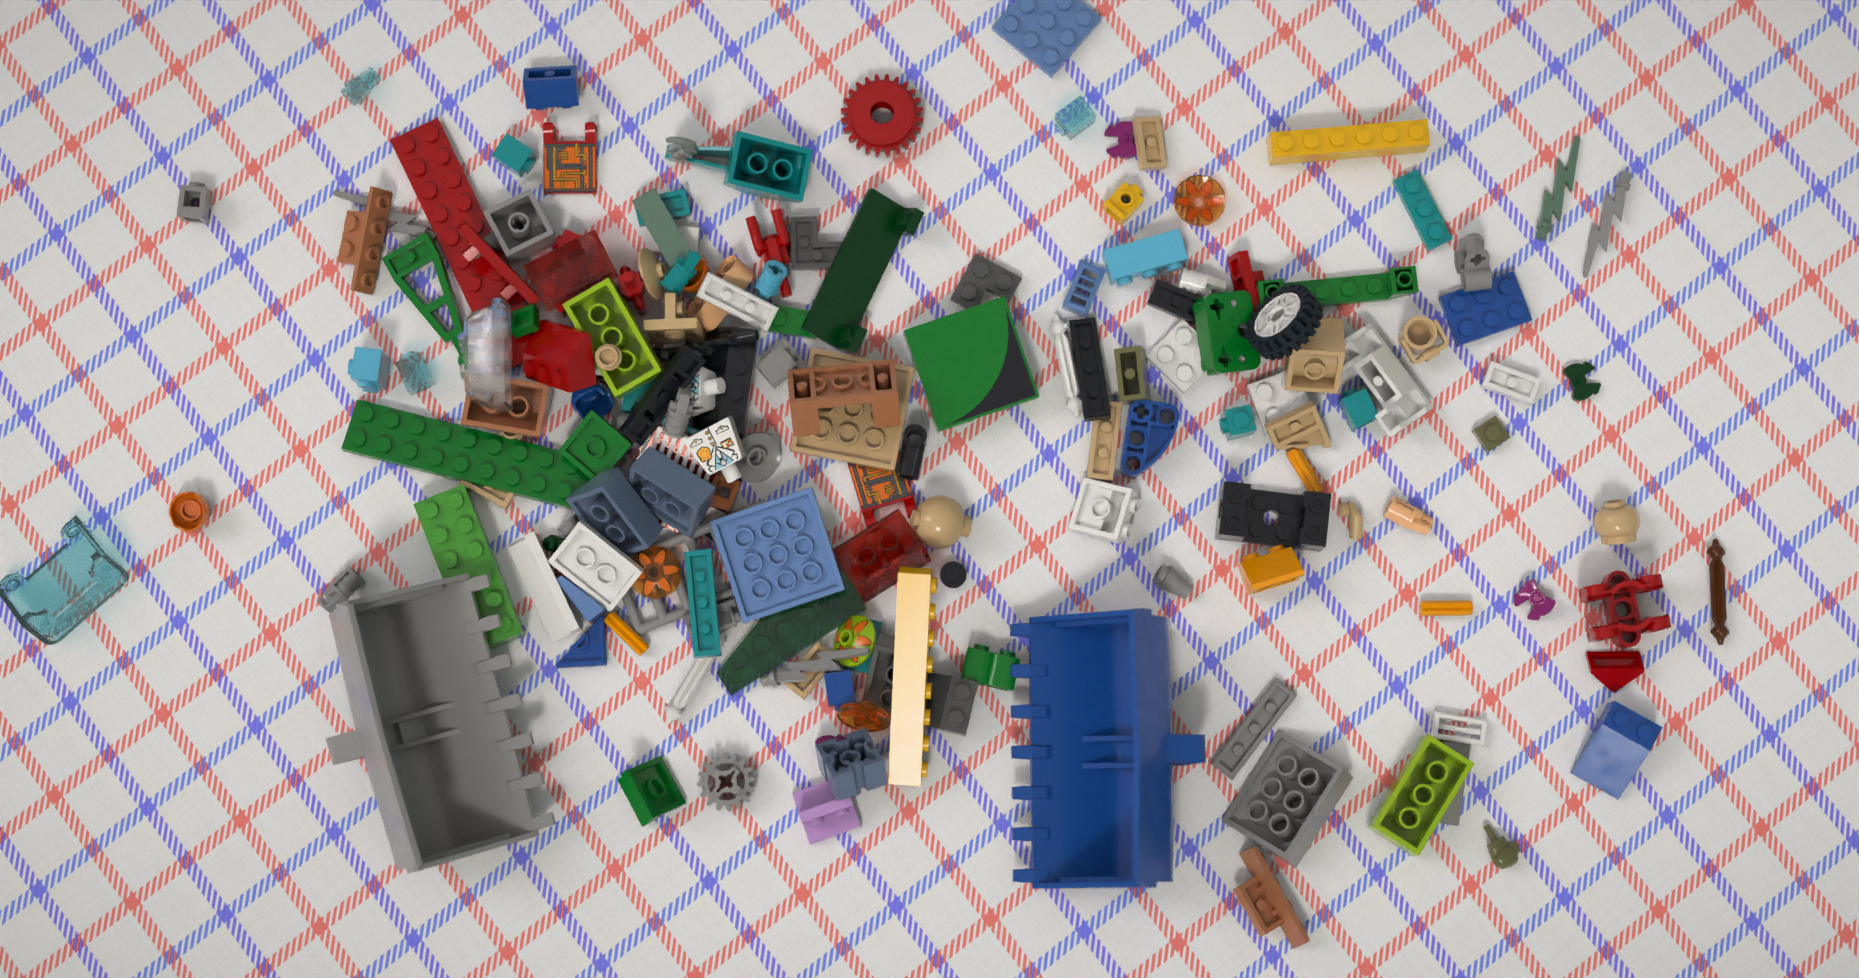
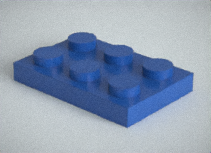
M1514 271L1492 278L1491 289L1464 292L1463 289L1438 298L1456 347L1532 321Z

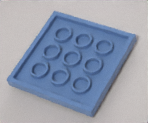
M813 487L710 521L743 624L846 590Z

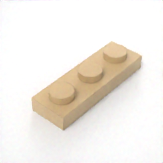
M1109 401L1111 419L1093 421L1086 478L1113 482L1122 403Z

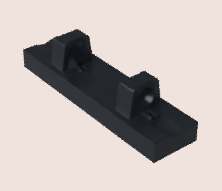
M683 344L672 360L668 359L664 364L663 372L639 403L636 402L630 409L632 411L619 430L642 446L667 414L670 400L675 401L679 387L686 388L705 364L706 360Z

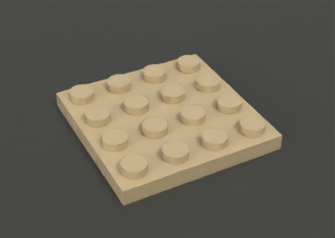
M811 348L807 368L878 360ZM895 364L901 426L874 428L872 403L818 408L821 434L810 436L793 435L790 452L895 472L915 367Z

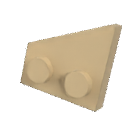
M1312 401L1264 424L1276 450L1292 447L1308 449L1309 446L1322 445L1324 448L1332 447L1316 406Z

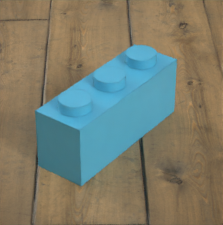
M1179 229L1103 250L1101 255L1110 285L1117 284L1118 287L1131 284L1133 282L1132 279L1141 276L1144 280L1153 278L1162 270L1168 269V272L1178 271L1183 268V265L1188 260Z

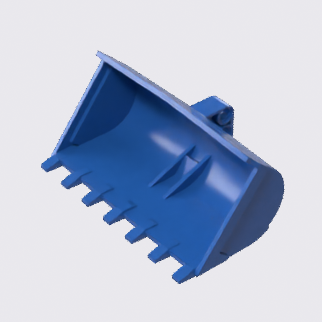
M1139 608L1029 617V623L1010 624V636L1029 638V664L1010 665V677L1029 679V704L1011 705V718L1030 719V745L1011 746L1012 759L1030 760V786L1012 787V799L1031 801V826L1012 828V840L1031 841L1032 868L1014 869L1013 882L1032 883V889L1157 887V882H1173L1174 766L1206 763L1205 735L1173 734L1168 618L1152 615V609Z

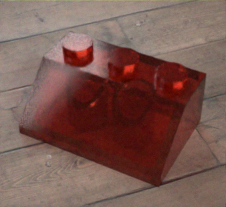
M595 229L523 265L547 312L556 309L608 277L612 280L619 277Z
M896 509L833 549L837 563L864 604L898 582L900 567L921 568L931 562L924 544L899 509Z

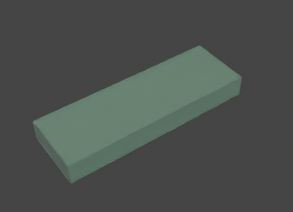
M654 188L632 200L667 264L672 268L677 258L683 259L690 251V248Z

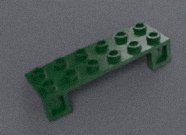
M869 188L802 324V330L843 353L857 354L868 331L859 326V323L901 236H914L924 212L917 208H904L873 188Z

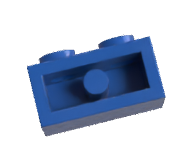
M577 65L524 68L523 88L526 109L544 110L550 107L571 108L579 106L580 88Z

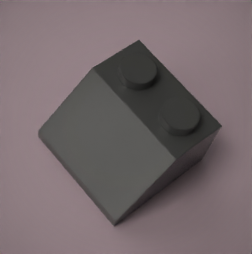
M928 673L927 683H932V697L927 699L926 709H931L930 726L925 725V727L965 737L978 682L949 675Z

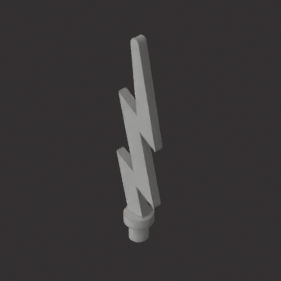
M1623 171L1620 179L1616 180L1614 184L1616 187L1614 201L1605 193L1600 231L1592 222L1583 269L1584 278L1588 277L1598 242L1607 253L1613 212L1622 222L1626 191H1629L1631 187L1629 183L1632 174Z
M340 191L333 192V195L364 206L367 205V197ZM389 211L388 221L397 223L387 229V231L418 237L428 232L434 242L437 240V233L431 231L429 226L423 225L420 227L409 224L418 216Z
M865 647L817 652L816 654L822 660L784 662L792 671H770L769 675L760 677V682L763 687L769 685L775 687L779 686L780 683L809 681L803 674L804 672L842 670L834 661L868 655L870 650Z

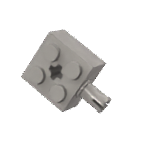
M531 188L483 211L485 220L491 230L489 231L490 234L483 237V239L494 250L502 251L509 266L555 243V234ZM521 225L523 229L519 230L516 227ZM481 253L475 258L478 259L479 257H481Z

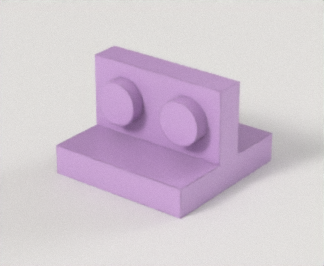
M829 781L792 793L810 845L861 827L851 797L836 801L830 790Z

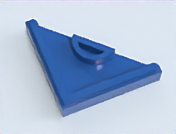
M599 616L587 632L557 662V669L607 666L605 616Z

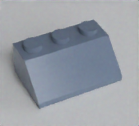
M650 446L631 466L628 478L630 485L655 517L690 539L694 536L710 508L716 487L711 485L709 481L701 479L690 472L685 466L677 464L663 452L657 451Z
M618 467L597 474L566 498V501L580 519L584 520L626 555L650 548L663 529Z

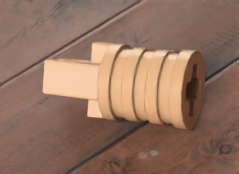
M1395 496L1391 498L1383 514L1384 518L1406 529H1411L1424 535L1428 534L1434 520L1417 507Z

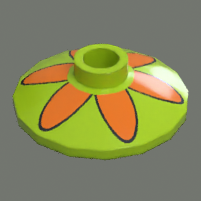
M855 615L849 617L840 625L833 641V651L865 647L870 650L868 655L838 660L840 664L847 667H855L868 659L876 643V629L873 622L868 617Z

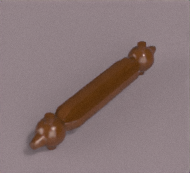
M1713 539L1712 546L1707 549V554L1712 559L1709 565L1711 613L1715 624L1710 632L1717 640L1718 645H1723L1724 639L1729 635V630L1724 625L1727 619L1725 570L1724 563L1721 560L1726 552L1719 544L1718 539Z

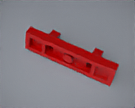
M465 220L457 226L458 231L470 243L462 252V256L468 262H471L481 253L508 282L499 290L505 300H509L516 292L522 295L530 304H536L541 300L539 295Z
M1248 250L1238 251L1227 258L1234 291H1247L1252 298L1253 311L1257 312L1256 307L1259 304L1256 284L1257 281L1265 280L1263 271H1252Z

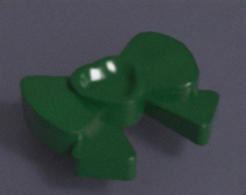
M1588 362L1571 364L1562 371L1569 379L1573 389V401H1583L1592 394L1596 395L1601 387V383H1586L1587 379L1584 375L1595 369Z

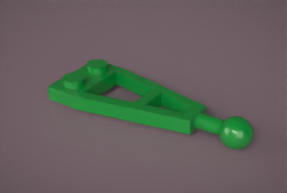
M425 232L386 255L382 260L394 282L444 342L449 343L452 341L459 354L458 365L465 371H472L477 368L479 357L474 351L468 350L467 346L460 343L457 338L465 330L442 255L430 233ZM433 261L444 295L426 305L406 281L405 277ZM445 305L448 307L454 329L449 332L433 314V312Z

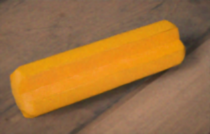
M1293 448L1288 451L1286 457L1306 490L1321 493L1324 487L1301 449Z
M1470 600L1422 601L1419 606L1420 615L1422 616L1471 615L1473 612V604Z
M612 611L605 617L604 622L638 655L641 656L648 650L649 645L615 612Z

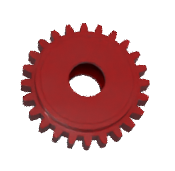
M875 74V81H870L868 77H865V84L863 86L857 82L856 92L849 89L848 94L851 99L844 98L843 104L847 108H841V114L847 117L841 118V124L848 125L843 129L844 134L851 133L848 138L849 143L857 141V150L864 147L865 155H869L872 150L875 151L876 158L879 157L880 152H884L886 158H889L890 151L894 150L895 154L899 155V148L901 146L908 150V141L916 142L914 133H921V128L917 124H923V118L918 116L923 114V107H917L921 103V99L913 98L916 90L911 89L908 91V82L900 85L899 77L897 76L893 81H889V74L885 75L884 80H880L878 74ZM885 108L891 111L893 118L888 123L879 124L873 121L871 115L875 110Z

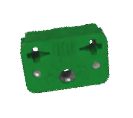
M1241 290L1214 293L1196 298L1197 302L1193 303V313L1195 315L1202 371H1207L1208 376L1256 369L1261 362L1260 354L1250 345L1245 337V329L1248 328L1246 326L1247 321L1252 320L1250 315L1254 312L1251 295L1247 291Z

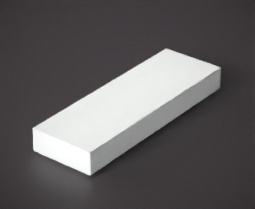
M710 272L706 273L696 294V297L765 332H768L779 309L771 303Z

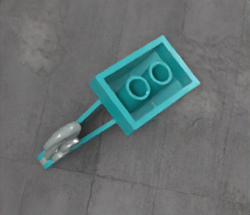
M740 131L734 132L731 147L697 146L694 140L688 138H666L667 143H674L667 145L665 159L724 173L723 184L744 194L796 203L803 201L813 153L812 149ZM693 155L728 158L727 166L694 159Z

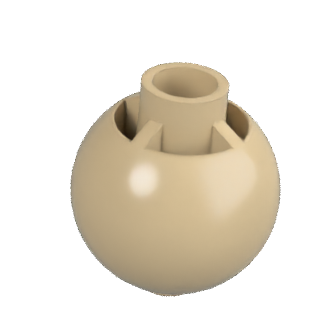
M936 495L923 500L917 509L912 511L910 525L914 527L917 538L923 544L931 548L943 549L957 543L961 536H969L972 518L971 516L964 515L962 507L954 499Z

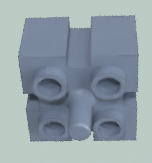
M866 728L845 734L846 739L838 742L836 738L815 744L819 770L825 781H829L830 790L836 801L859 795L861 788L869 791L888 784L884 759L877 747H874L873 740Z

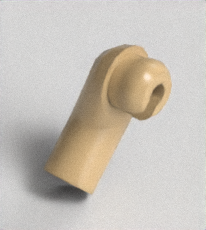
M1351 501L1347 503L1341 502L1338 505V513L1342 517L1348 516L1350 521L1349 538H1363V516L1355 503Z

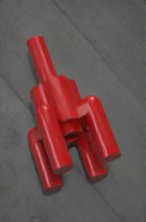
M781 208L771 211L777 234H771L762 238L756 216L746 218L754 250L758 257L763 258L764 265L769 260L779 261L785 266L791 264L788 250L791 248V240ZM787 275L780 286L782 298L793 295Z
M622 266L620 268L621 275L617 280L619 290L625 300L633 302L638 315L645 316L647 308L642 297L645 294L646 288L641 276L636 271L630 270L628 266Z

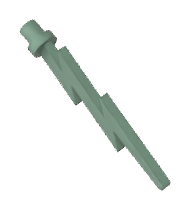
M1579 136L1573 138L1566 169L1560 159L1557 160L1553 196L1551 197L1548 191L1544 190L1541 218L1536 225L1538 230L1535 236L1540 241H1545L1547 234L1552 231V213L1558 221H1561L1565 184L1569 191L1573 189L1580 144Z

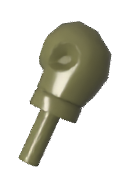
M1490 825L1484 826L1483 828L1491 840L1487 847L1494 865L1499 869H1506L1518 862V853L1520 852L1519 845L1515 841H1506L1504 836L1497 839Z

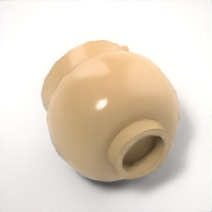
M1623 499L1605 501L1604 507L1599 508L1594 516V528L1596 533L1601 536V544L1618 545L1637 540L1636 532L1640 526V517L1636 508L1626 504Z

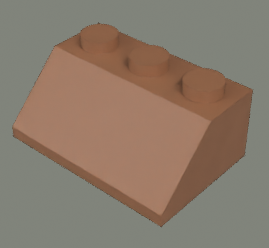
M470 372L460 424L540 438L549 415L553 389L551 386L542 383Z

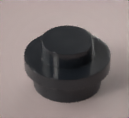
M948 562L941 568V582L948 588H958L966 580V569L959 562Z

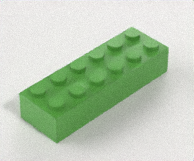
M462 484L414 503L413 505L442 579L466 573L469 574L470 578L489 575L491 586L475 592L474 595L481 618L496 614L500 615L502 626L485 632L490 650L525 636L524 628L468 488Z

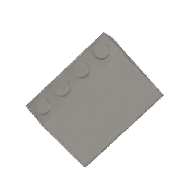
M1278 731L1223 817L1222 822L1277 858L1296 868L1352 781L1353 776L1343 766L1285 733Z

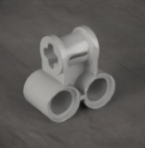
M1470 233L1464 236L1460 241V250L1454 253L1456 272L1460 274L1464 292L1492 288L1489 253L1484 249V239L1478 233Z

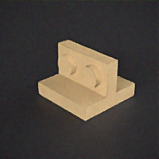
M665 293V319L644 320V332L653 344L685 343L686 337H689L694 342L706 341V331L697 318H689L687 315L688 308L684 307V302L680 301L676 293Z

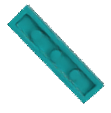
M712 550L686 551L684 555L694 658L722 656Z

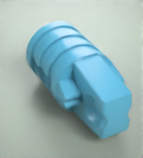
M769 260L765 263L762 273L754 286V289L758 290L757 297L768 301L770 296L776 297L787 275V268L784 264L776 260Z

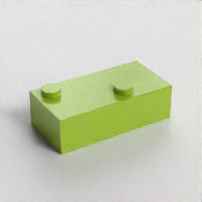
M608 277L562 304L575 328L590 333L594 361L597 349L604 344H613L621 350L622 362L617 369L606 371L597 365L615 398L622 399L658 378L663 372L664 368L614 280Z
M1431 735L1422 736L1367 825V828L1409 855L1419 856L1475 763Z

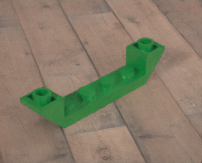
M1416 266L1389 268L1386 273L1284 283V279L1257 281L1259 304L1261 305L1265 303L1263 301L1265 297H1272L1273 291L1277 290L1280 292L1281 287L1286 286L1288 288L1289 284L1305 286L1318 299L1322 307L1388 301L1419 292Z

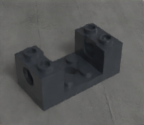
M1224 481L1220 486L1214 539L1267 546L1284 545V548L1292 547L1293 549L1321 552L1326 547L1331 494L1304 491L1301 495L1255 490L1251 489V484ZM1271 511L1277 515L1278 522L1276 525L1269 526L1264 522L1263 516L1266 512Z

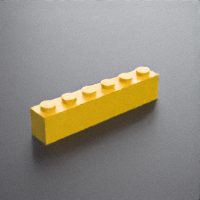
M1427 119L1270 132L1266 140L1269 166L1424 153L1430 145Z

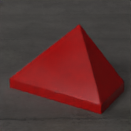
M1639 651L1586 652L1585 655L1590 673L1613 693L1643 674L1645 670Z

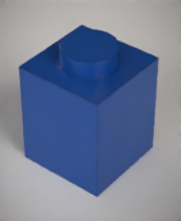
M851 670L824 674L828 706L834 707L835 711L851 708L847 703H856Z

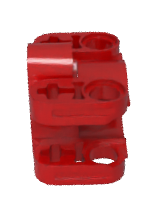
M1616 570L1607 574L1600 584L1579 589L1580 603L1603 600L1607 625L1586 629L1588 643L1612 639L1616 647L1627 649L1639 643L1641 634L1671 628L1669 614L1640 619L1635 595L1663 588L1661 574L1643 576L1631 581L1625 572ZM1612 577H1617L1621 583L1612 586ZM1618 603H1622L1627 609L1624 617L1620 616L1616 611ZM1621 633H1631V642H1625L1621 637Z

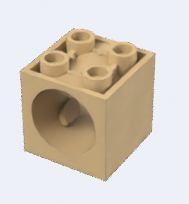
M1323 317V319L1319 320L1321 322L1320 327L1314 328L1316 333L1314 336L1308 337L1310 341L1306 345L1302 343L1300 345L1301 349L1297 352L1292 350V355L1289 357L1284 355L1285 390L1338 394L1346 353L1343 319Z

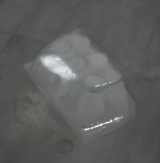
M492 298L491 306L478 309L464 319L463 337H460V351L464 353V363H461L460 374L461 379L464 380L465 393L470 400L483 408L500 412H513L511 305L503 298Z

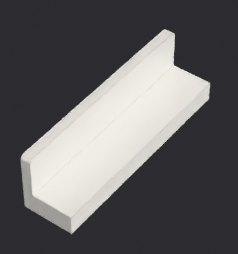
M533 531L524 536L525 540L510 546L508 550L551 641L556 643L582 629L563 588L557 582L558 579L552 565L547 562L549 559L537 534Z

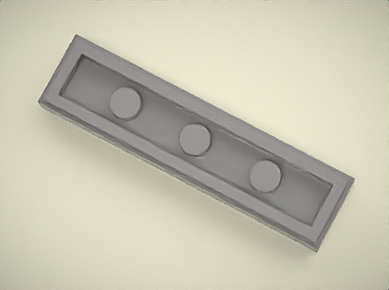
M1275 679L1210 764L1233 780L1297 694Z

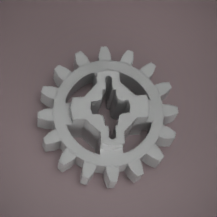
M722 753L721 760H718L713 755V763L711 765L704 762L703 765L707 770L706 772L698 773L704 779L702 782L697 783V786L704 787V791L700 796L709 797L707 805L710 806L716 802V810L719 811L723 805H726L727 811L730 812L733 804L739 809L742 808L740 802L742 799L747 802L750 801L746 794L748 792H755L750 783L755 782L756 778L749 777V773L753 771V768L744 767L746 759L737 762V754H733L731 759H728L726 753ZM723 764L734 765L727 771H720L717 768ZM741 772L745 779L743 789L738 785V777ZM710 775L715 778V788L712 792L709 788ZM731 775L733 777L731 779L733 786L731 788L726 786L724 789H721L723 784L720 780L721 777L728 778ZM727 793H733L736 796L732 800L720 799Z

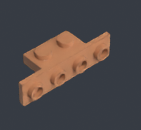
M370 186L365 212L347 210L337 262L355 265L350 288L352 291L373 295L393 195L391 191Z
M1256 845L1239 853L1252 878L1233 890L1259 936H1264L1281 926L1293 949L1309 942L1310 938L1307 935L1306 928L1300 923L1291 902L1280 888L1278 879L1268 867L1263 853L1259 851Z

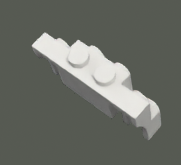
M1371 323L1345 338L1346 353L1342 373L1354 367L1384 408L1375 417L1379 421L1381 428L1387 432L1390 438L1433 409V406Z

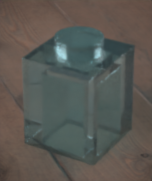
M1080 95L1055 114L1056 123L1054 126L1061 136L1066 135L1069 140H1072L1095 123L1097 115Z
M411 351L400 356L399 361L395 362L404 385L411 395L436 385L428 365L420 352L415 353Z

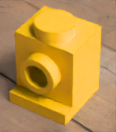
M1124 182L1103 203L1102 209L1122 226L1143 204L1144 199L1141 197L1143 192L1134 183L1128 185ZM1127 196L1130 202L1127 204L1123 203L1121 197Z

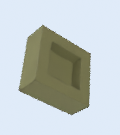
M1496 416L1472 431L1486 453L1511 438Z

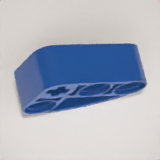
M1151 400L1134 401L1131 404L1127 413L1119 465L1123 476L1129 479L1140 476L1151 468L1164 454L1173 439L1179 421V411L1174 405ZM1138 408H1143V413L1147 415H1144L1142 419L1137 418L1138 414L1134 413L1133 411H1137ZM1163 411L1170 412L1173 416V421L1171 423H1164L1161 421L1159 414ZM1130 434H1140L1143 438V443L1140 445L1132 444L1129 440ZM1135 459L1139 463V469L1136 471L1128 470L1125 466V461Z

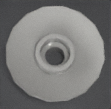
M754 432L743 437L741 443L745 457L735 462L742 475L740 479L747 483L765 481L774 474L779 466L781 457L780 446L775 438L764 432ZM755 451L754 457L750 458V455Z

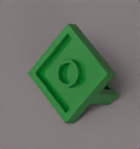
M591 410L558 451L592 479L604 471L615 467L621 468L627 461L624 456L634 444L595 410Z
M662 756L626 770L621 774L622 777L617 779L642 827L686 804Z

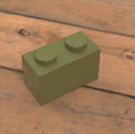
M1141 346L1114 349L1119 401L1124 405H1130L1134 401L1151 400L1146 350Z

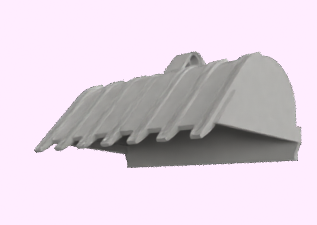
M466 573L342 602L335 605L337 611L329 614L356 730L326 738L332 764L336 765L364 758L397 870L406 869L407 874L539 836L538 830L556 824L553 812L535 816L533 813L528 790L545 784L542 772L524 775L517 750L533 745L534 740L531 732L513 736L507 711L524 705L521 693L503 696L496 671L512 666V659L510 653L495 657L491 656L485 632L502 626L500 615L496 614L481 618L474 595L475 592L491 586L488 574L470 578L469 574Z

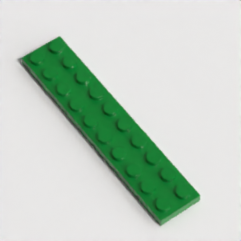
M357 399L342 445L343 452L457 481H466L481 487H490L493 490L504 493H514L515 496L570 510L573 509L566 501V498L591 480L558 450L515 439H507L500 435Z

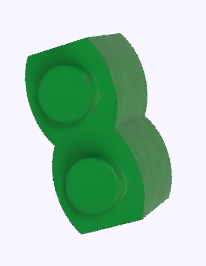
M974 644L973 648H967L961 678L978 682V685L1009 692L1014 691L1016 678L1010 677V665L1020 664V659L1015 658L1016 653L1000 650L999 654L989 652L990 647L980 644Z

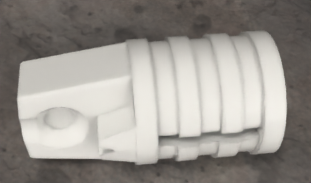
M1183 268L1178 288L1202 297L1209 294L1226 292L1227 281L1207 273L1204 274L1199 271L1196 272Z

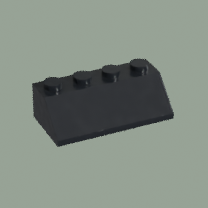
M733 326L716 327L714 330L706 333V341L718 339L722 332L732 334L754 331L755 329ZM759 340L740 345L729 344L719 346L712 355H703L706 362L702 367L715 372L716 378H723L726 390L722 394H716L713 410L694 416L693 427L704 430L732 415L740 439L745 437Z

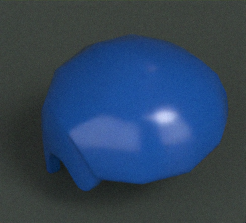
M601 382L572 392L571 397L573 409L578 412L582 419L591 410H595L603 417L612 410L614 404L608 387Z

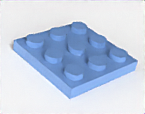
M1015 0L992 26V30L1052 79L1097 27L1102 18L1081 0Z

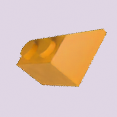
M1278 545L1269 548V554L1259 556L1258 552L1243 556L1244 561L1238 564V568L1247 595L1297 581L1305 575L1292 547L1284 548V545Z

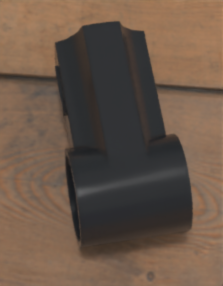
M912 424L904 430L895 474L902 479L912 481L919 478L924 450L927 445V433L922 426ZM917 434L922 438V441L918 444H912L908 441V437Z

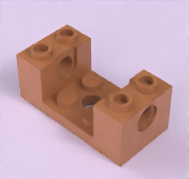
M894 359L787 370L794 436L821 434L818 408H834L837 406L872 403L874 428L901 426Z

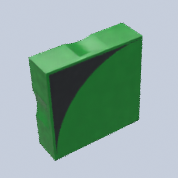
M1005 296L903 331L913 365L919 374L925 391V399L937 433L1039 398Z

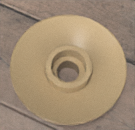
M648 248L640 249L638 252V268L641 279L649 294L654 299H661L665 295V289L659 282L668 273L667 267L663 262H659L651 250Z

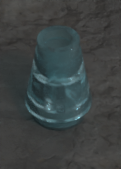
M369 68L344 83L345 87L341 89V92L351 104L356 106L358 103L364 102L380 80V77L372 68Z

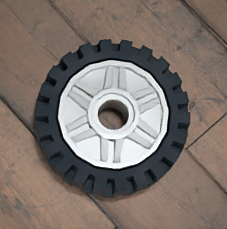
M1289 284L1288 288L1283 286L1280 288V292L1277 290L1273 291L1272 297H1265L1263 299L1265 303L1263 305L1258 304L1256 307L1258 311L1251 313L1250 318L1252 320L1247 321L1246 326L1248 328L1245 329V337L1250 345L1267 360L1275 361L1276 358L1281 360L1284 355L1289 357L1292 355V350L1297 352L1301 349L1300 345L1302 343L1306 345L1310 341L1308 337L1314 336L1316 333L1314 328L1320 327L1321 322L1319 320L1323 319L1322 304L1301 284Z

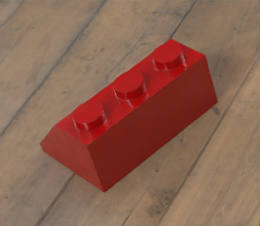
M547 319L541 320L539 330L534 332L523 351V371L526 378L569 393L596 385L590 333Z

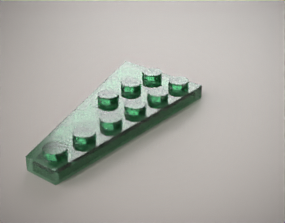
M840 567L846 590L763 617L757 622L717 672V675L731 696L836 630L851 616L859 615L867 610Z

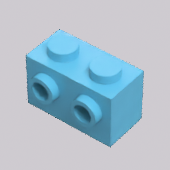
M355 347L354 358L350 359L348 363V375H351V379L358 387L363 388V392L377 394L379 390H387L391 359L382 350Z

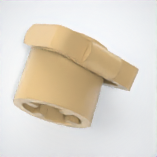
M1425 316L1411 318L1405 323L1398 334L1399 345L1412 364H1419L1423 361L1428 362L1438 356L1440 351L1449 345V340L1437 319L1431 320ZM1438 333L1442 343L1432 346Z

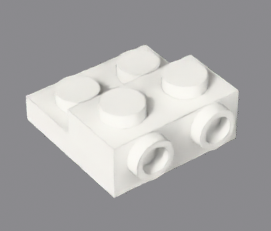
M1083 477L1068 528L1123 545L1124 540L1129 539L1132 534L1133 525L1130 523L1132 514H1136L1140 508V499L1137 498L1138 493L1130 488Z

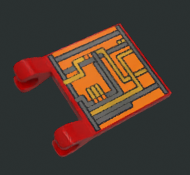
M551 122L543 123L544 194H597V126L594 122L585 123V141H555V126Z
M898 452L895 472L847 463L868 531L877 528V522L873 513L875 509L903 501L909 519L912 511L917 509L908 480L895 475L900 452Z

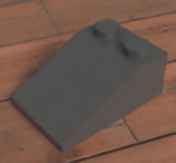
M879 632L861 702L863 705H861L859 713L867 715L866 719H870L868 715L874 714V708H877L889 715L887 717L877 714L881 722L891 725L895 636ZM865 703L873 704V705H875V707H871V706L864 705V704H865Z

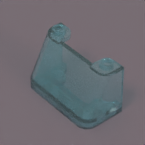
M77 515L67 522L61 530V537L66 544L27 578L19 573H13L5 576L0 581V597L24 629L47 645H54L63 640L119 591L129 579V574L122 564Z

